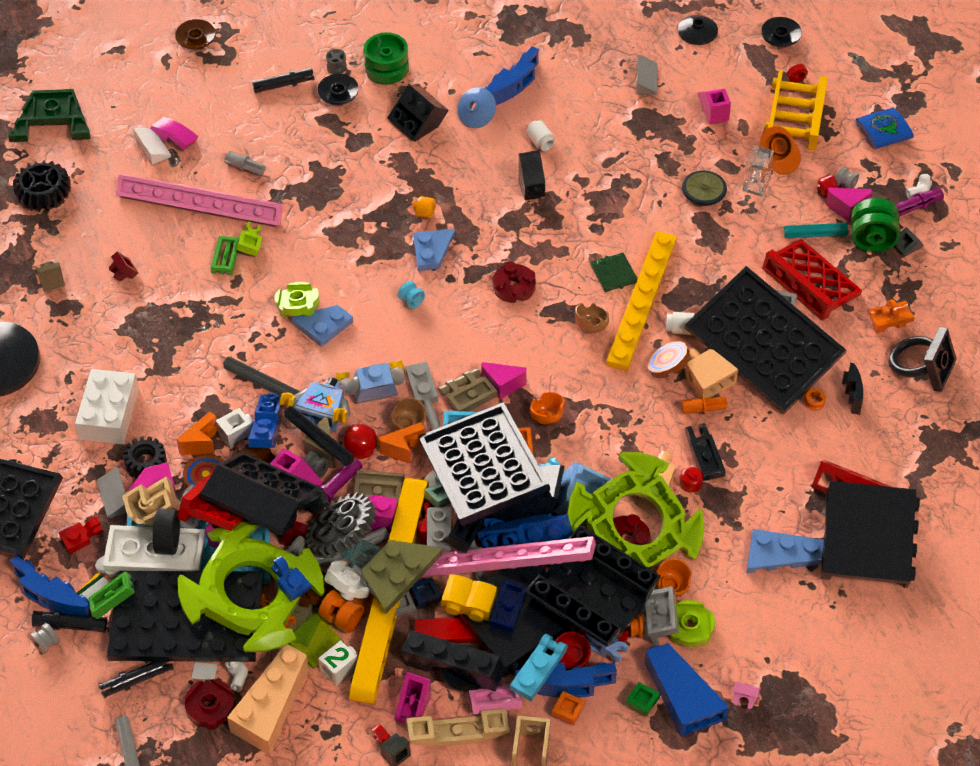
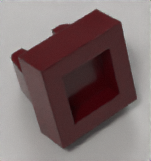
M118 251L111 256L113 263L109 266V270L115 274L113 276L115 279L122 281L128 276L133 279L138 274L137 269L128 257Z
M297 514L293 528L283 534L281 545L289 546L292 540L298 536H302L305 539L307 525L297 521Z

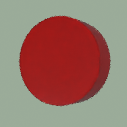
M796 64L787 71L786 75L790 82L797 83L806 78L808 70L804 64Z

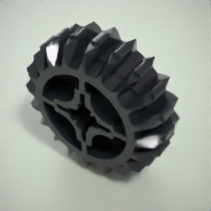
M45 160L42 163L35 161L33 165L27 163V168H20V173H16V177L13 180V191L17 201L22 203L24 208L29 207L31 211L37 208L39 212L46 208L49 211V208L52 206L57 208V203L64 204V199L68 198L69 192H71V180L65 168H62L60 164L55 165L53 161L46 163Z

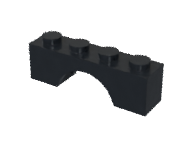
M410 630L401 649L405 663L409 667L429 672L433 667L447 668L461 674L474 686L495 692L505 673L500 655Z

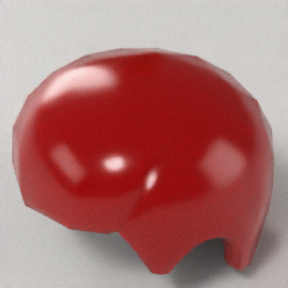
M354 424L345 431L342 446L351 452L355 459L368 458L372 456L374 448L377 446V435L375 430L368 425Z
M570 631L564 632L556 639V642H563L568 645L564 656L559 661V663L564 662L565 669L571 670L574 667H583L589 662L591 647L584 635Z

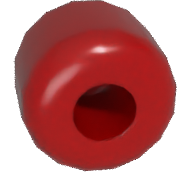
M830 174L819 178L816 188L818 194L822 193V196L827 198L828 188H838L834 175Z
M695 467L685 468L680 474V487L689 493L699 491L703 485L702 472Z

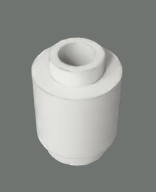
M533 121L528 125L526 134L538 149L547 151L554 146V135L543 121Z
M673 312V314H667L666 331L672 332L671 334L692 335L685 329V324L694 316V313Z

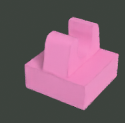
M735 682L733 703L738 705L740 698L746 697L749 701L747 708H753L757 698H759L761 688Z

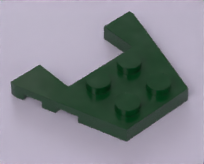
M74 89L32 90L22 108L23 112L20 118H17L14 123L13 131H10L8 134L9 142H26L29 139L30 125L71 124L72 140L91 139L90 130L82 114Z

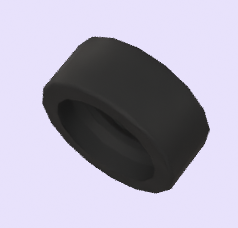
M159 508L156 511L152 537L155 554L175 555L177 552L180 537V519H177L179 513L177 509Z

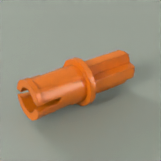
M702 396L699 399L681 400L683 414L696 412L706 414V411L725 410L728 407L725 396L712 398Z

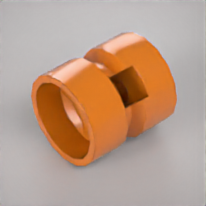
M334 589L323 599L318 615L329 623L335 622L337 628L349 634L360 623L364 614V606L354 600L344 599L340 592Z

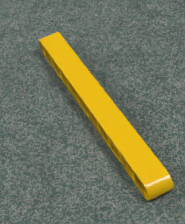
M405 477L388 542L394 540L416 543L417 527L422 519L424 504L426 503L424 492L426 488H429V481ZM373 598L351 683L350 701L375 705L397 615L395 616L396 607L397 609L400 607L401 599L385 614L382 612L377 598Z

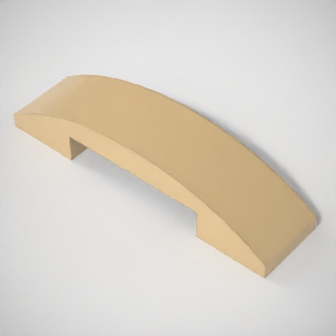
M506 708L481 711L480 716L443 720H432L431 716L406 718L409 743L424 746L471 744L494 739L510 732Z

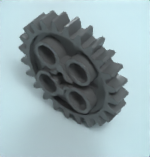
M355 493L353 496L347 494L345 499L340 496L336 503L332 500L329 507L323 508L324 511L322 513H316L317 519L310 521L313 525L307 527L308 533L305 534L307 538L305 542L318 557L322 555L326 558L330 555L333 558L336 552L342 555L344 549L351 550V545L353 543L358 545V539L365 538L364 533L371 530L369 525L375 523L373 518L377 516L374 504L364 494L359 496L358 493Z

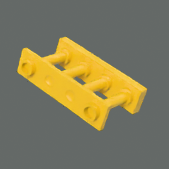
M779 70L778 78H773L772 90H775L770 121L765 122L764 131L767 128L777 126L774 125L775 118L808 123L811 128H807V130L780 127L786 129L791 136L805 138V140L809 141L808 149L816 150L828 77L820 76L819 84L808 85L782 81L783 70ZM780 89L812 93L816 98L808 100L780 96L779 94ZM784 104L810 108L814 113L807 115L777 110V105Z

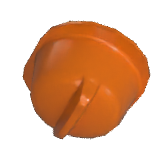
M780 126L767 128L762 133L760 148L771 168L779 174L794 172L801 162V154L791 134Z

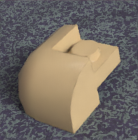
M167 477L162 478L148 488L140 484L122 496L129 518L140 525L148 527L153 526L155 514L159 508L177 509L179 511L181 501L176 498L171 480Z

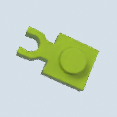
M248 222L245 231H241L236 250L257 257L262 241V236H259L261 226L258 225L257 229H252L250 227L251 222Z

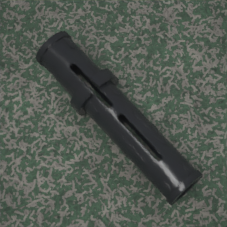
M312 67L295 72L290 70L286 74L252 81V85L256 94L288 85L297 86V83L315 79Z
M34 610L32 614V626L41 627V625L47 623L53 630H60L61 628L103 633L107 629V617L96 619L93 616L65 614L61 611L53 613Z
M153 661L127 673L123 671L119 673V676L99 683V689L103 690L110 687V689L101 692L105 699L119 691H128L131 689V686L174 670L173 664L169 663L162 666L170 661Z

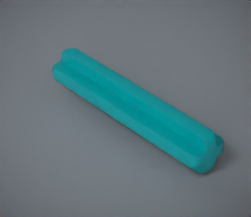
M846 223L786 225L783 232L785 238L847 235L848 227Z

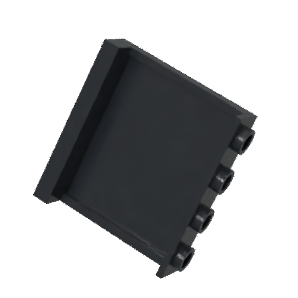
M830 481L827 489L821 579L830 580L832 576L902 583L904 588H908L910 582L915 580L916 567L912 566V558H916L917 543H913V536L917 535L919 521L915 520V512H919L920 498L916 497V489Z
M541 565L502 569L484 581L497 587V596L489 621H474L466 614L453 615L454 618L461 617L489 653L500 655L505 669L503 678L509 674L515 675V670H520L539 645L544 634L552 636L553 640L556 641L564 632H578L580 630L525 594L527 588L538 575L543 577L547 573Z

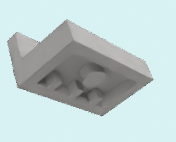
M429 507L427 509V546L440 547L442 552H451L452 546L445 542L452 530L451 507Z
M670 586L653 590L642 610L647 619V623H644L645 635L647 638L650 637L654 645L659 644V637L679 633L674 588Z

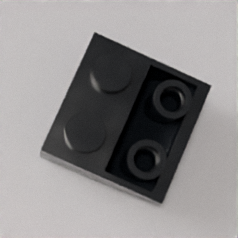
M408 84L387 118L411 140L416 142L438 128L449 110L422 87Z

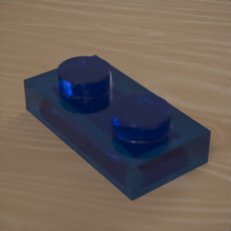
M504 579L489 625L513 632L528 586Z

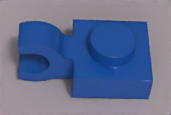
M282 556L273 560L274 565L271 566V569L279 577L276 585L291 602L311 589V583L297 567L290 570L288 563Z

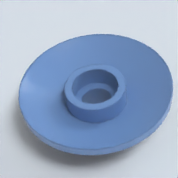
M481 87L472 88L465 92L458 103L459 119L470 128H480L487 125L492 120L496 111V101L492 93ZM476 103L475 108L472 109V105Z

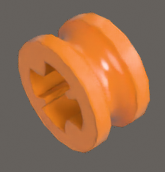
M810 389L806 393L804 404L810 410H821L824 407L826 395L822 390ZM814 397L819 399V401L817 400L816 402H813L811 400L814 399Z
M641 615L629 626L630 638H634L635 635H638L640 638L643 637V620Z

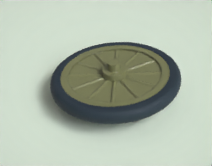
M701 170L689 174L684 179L682 191L689 201L698 205L708 206L720 202L725 197L727 185L724 179L717 173Z

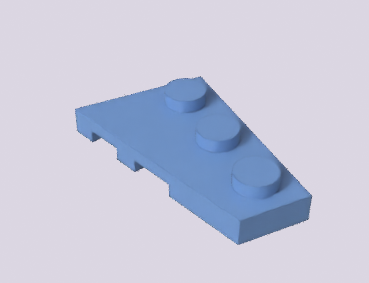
M753 529L746 573H754L758 569L771 571L776 570L777 567L784 566L797 568L821 565L824 540Z

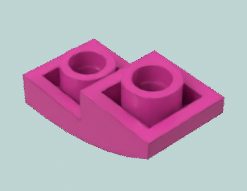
M165 117L150 127L164 142L171 139L183 151L195 143L199 137L184 125Z

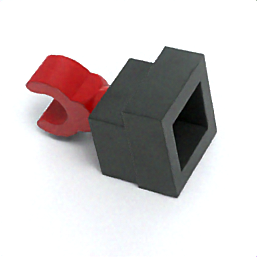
M380 723L371 729L375 733L373 738L381 744V755L391 766H398L411 756L410 743L404 736L400 737L395 733L390 737Z

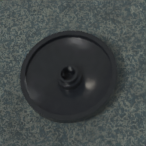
M0 321L1 397L24 387L34 377L40 364V351L34 336L24 327Z

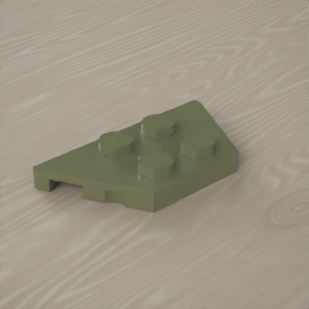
M390 540L361 570V577L365 584L370 587L373 597L379 601L383 613L387 614L442 556V549L440 547Z

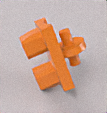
M894 299L888 300L886 306L869 309L868 312L876 333L885 332L888 327H906V324L914 322L915 318L910 312L907 301L896 303Z

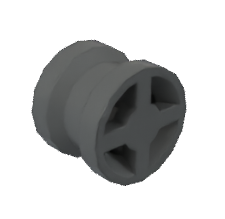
M332 49L327 52V71L331 74L344 73L347 69L345 52L340 49Z
M311 451L304 458V461L320 479L328 471L330 460L325 457H319L317 452Z

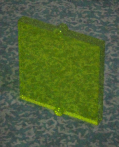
M315 614L294 632L297 639L289 643V645L306 654L309 666L314 669L319 665V657L340 640L343 643L344 641L332 630L331 625L328 626Z

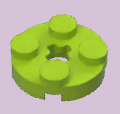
M307 282L290 283L286 285L287 289L282 292L279 289L275 294L276 307L283 317L311 316L320 302L318 289L316 287L315 289L312 288L311 284Z
M684 600L677 603L679 633L669 635L672 643L685 647H697L708 644L715 628V618L711 610L709 612L708 609L704 608V604L695 600ZM688 620H692L693 624L697 625L687 627L685 624Z

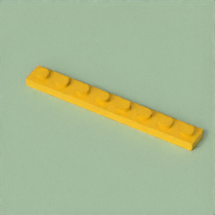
M656 231L608 355L606 366L624 371L629 370L677 242L676 235Z

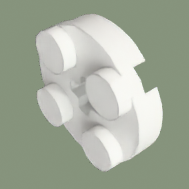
M340 560L331 563L324 580L339 590L344 599L352 601L354 597L366 598L369 596L370 587L362 579V569L354 565L353 568L345 566L347 562Z

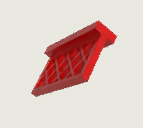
M802 239L777 252L772 249L766 253L762 269L790 293L797 294V299L821 320L827 319L831 311L855 299L862 293V290ZM801 248L806 254L795 253V250ZM782 257L791 258V262H787ZM795 259L806 261V265L795 263ZM810 261L819 263L821 267L811 266ZM798 270L806 271V275H802ZM810 272L820 273L821 278L810 276ZM825 274L833 275L837 280L826 279ZM813 283L822 284V288H817ZM825 285L835 286L837 291L825 289ZM841 287L848 288L852 292H841ZM828 296L837 297V300L833 301Z
M212 471L182 497L177 519L186 522L193 516L232 531L245 518L232 515L228 510L219 506L210 505L206 500L199 497L200 492L212 475Z

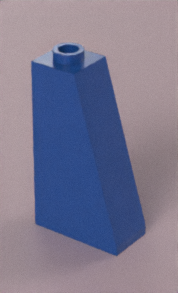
M669 643L652 646L645 652L644 664L681 737L727 720V704Z

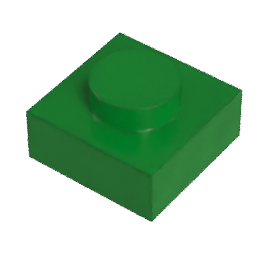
M638 682L627 697L625 705L647 717L659 700L660 693Z

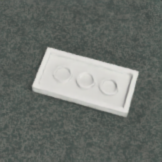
M110 525L103 561L104 571H201L206 539L205 529L180 528L176 554L160 555L155 554L153 550V527Z

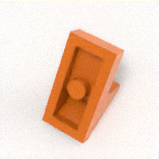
M208 412L177 439L181 455L215 453L213 441L210 439L218 431L216 425L217 417L213 413Z
M420 422L378 437L380 453L406 463H411L409 448L417 447L421 444L418 436L425 433L422 423Z

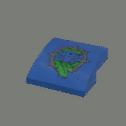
M894 107L856 118V125L866 133L867 142L876 149L914 138L908 123Z

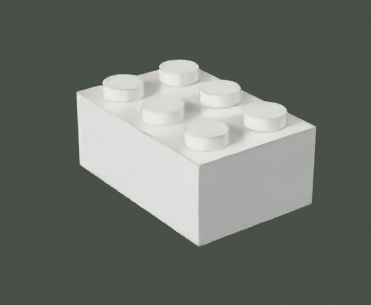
M91 369L75 422L79 440L124 444L139 392L136 373Z

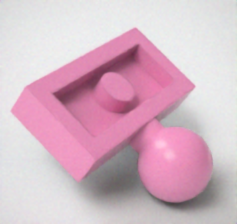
M502 680L496 692L485 688L469 691L473 715L481 714V711L522 708L521 696L512 692L510 685L502 686Z

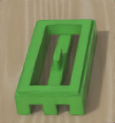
M218 237L211 265V274H216V271H219L222 275L225 272H228V275H233L239 252L236 250L239 237ZM227 242L222 263L218 265L223 243ZM232 242H234L229 266H226Z
M123 572L88 598L93 617L99 619L135 593L132 588L133 583L130 581V574Z

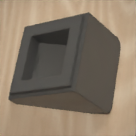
M907 227L900 232L899 241L895 245L904 256L924 246Z

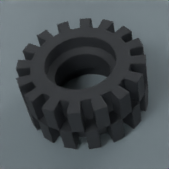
M144 436L140 437L138 442L136 438L133 439V445L128 443L126 445L127 449L123 451L126 470L131 477L135 476V479L139 477L145 468L167 462L163 444L159 443V440L156 438L152 441V437L149 436L147 440H144ZM149 454L154 456L151 461L146 463L136 461L142 455Z

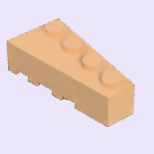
M289 644L283 647L227 717L231 733L271 756L274 744L282 732L285 719L290 714L293 701L298 696L309 671L306 654Z

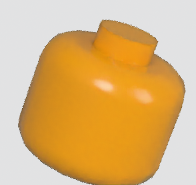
M421 196L417 202H414L413 210H415L417 217L431 219L434 216L436 209L435 199Z

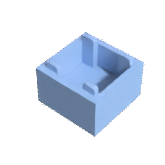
M574 462L563 473L554 513L560 516L567 515L570 495L577 481L585 485V491L591 494L612 479ZM585 519L580 525L588 528Z

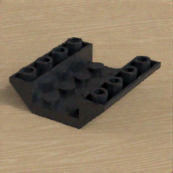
M240 452L218 464L199 495L200 498L206 500L210 505L226 509L230 514L241 516L251 524L260 525L277 535H282L293 528L299 509L304 507L306 511L317 513L328 506L329 502L322 487L245 452Z
M579 525L568 539L593 536L596 546L592 560L553 564L543 577L541 575L536 577L525 591V594L608 647L621 638L642 611L661 575L582 525Z

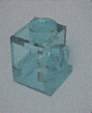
M359 538V544L356 547L351 545V550H349L346 559L350 560L348 564L350 568L356 565L363 569L382 549L380 546Z

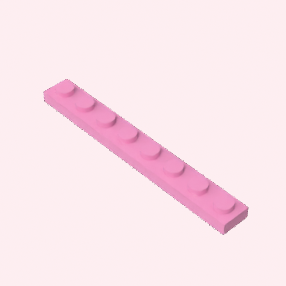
M119 174L116 192L118 196L276 226L281 224L284 205L125 174Z
M592 536L470 549L466 554L462 551L442 552V556L421 578L592 560L596 542Z

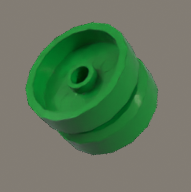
M391 32L378 33L367 39L364 44L365 73L368 78L380 84H393L405 78L409 72L408 44L406 40L400 35Z
M871 198L859 202L852 209V240L858 248L868 252H880L888 250L897 244L900 238L899 210L893 202L883 198Z

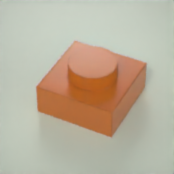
M562 691L552 709V716L575 725L585 707V700Z

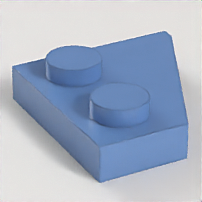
M454 229L413 233L418 271L440 269L443 257L449 250V244L455 237Z
M339 305L316 310L311 316L300 315L291 318L292 324L320 347L353 323V316Z

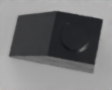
M540 150L519 153L518 182L524 200L545 197V177Z

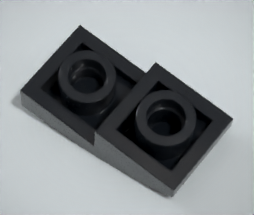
M850 363L849 371H844L842 384L846 385L845 394L849 395L848 404H852L851 413L860 415L863 403V383L855 363Z

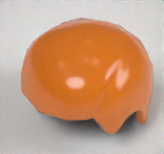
M543 392L539 400L533 399L529 410L530 415L534 421L540 424H554L561 420L564 414L565 400L562 395L556 392Z
M677 558L667 559L660 564L656 573L661 575L656 585L657 589L672 586L675 590V596L681 597L690 587L691 569L686 562Z

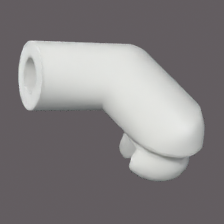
M920 175L917 186L906 189L908 199L915 197L919 192L925 193L930 190L932 186L930 175Z
M225 662L227 670L233 676L230 685L231 689L237 692L242 691L248 674L247 667L243 662Z

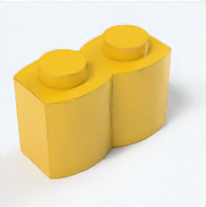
M450 574L441 600V608L451 615L466 614L474 621H489L497 596V587L489 583L473 581L463 576Z

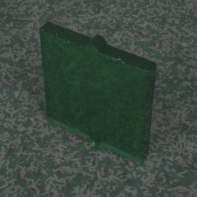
M624 252L613 256H605L603 259L590 262L604 292L618 288L623 289L624 286L634 284L638 280Z

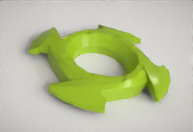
M622 452L619 454V458L630 471L619 474L591 494L585 491V485L578 481L576 482L570 495L567 511L573 532L586 519L588 530L648 568L654 567L678 549L685 551V557L696 560L703 541V511L698 509L685 522L684 516L686 514L681 503L663 477L659 476L660 473H664L670 463L656 456L641 452ZM629 495H638L648 499L655 505L661 517V529L658 537L652 543L635 545L619 535L614 526L613 511L621 498Z
M241 522L232 531L219 527L207 533L211 541L219 542V546L205 566L199 585L184 575H179L178 596L182 609L192 625L200 621V615L205 613V616L238 633L248 636L254 633L244 644L243 651L265 652L281 648L297 639L292 628H285V624L298 605L300 597L291 602L278 587L276 598L266 607L255 610L244 609L235 605L227 597L224 590L226 577L239 567L257 566L268 571L277 582L279 577L272 571L271 566L274 565L273 560L282 556L288 563L289 569L293 570L297 567L311 583V589L320 596L324 594V581L319 563L309 548L302 549L301 555L295 556L265 541L248 538L259 528V525H254L250 522Z

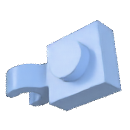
M586 633L584 635L590 643L591 651L604 658L609 656L613 661L620 663L622 655L616 653V651L628 652V645L624 642L617 641L606 647Z

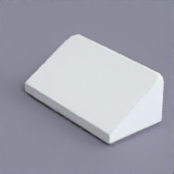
M134 128L135 139L152 165L171 157L160 137L150 128Z

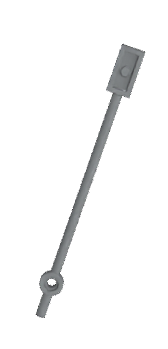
M422 362L405 366L413 398L418 399L425 406L431 431L440 428L432 404L438 402V395L428 363ZM474 539L468 550L480 549L481 547L476 546ZM484 571L475 572L477 581L484 582L487 580Z

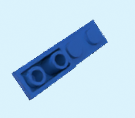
M531 46L527 52L522 54L516 65L514 64L510 70L503 68L499 74H495L492 82L487 87H484V89L492 93L496 105L513 98L535 79V67L539 63V49Z
M273 393L260 396L255 410V422L248 438V447L275 448L283 405H279L281 396Z
M551 513L500 523L479 530L477 534L482 548L564 540L572 535L573 530L568 515L551 516Z
M17 555L10 560L14 574L20 578L18 581L21 591L30 600L52 612L61 611L65 614L92 616L89 600L84 595L79 596L75 593L74 588L69 582H63L57 576L50 581L44 573L39 574L35 571L34 565L26 559L24 561Z
M564 662L558 663L537 694L560 697L562 691L578 698L594 696V687L616 683L617 670L615 662H602L595 666L584 668L574 667L571 670L565 669ZM515 670V677L520 670Z

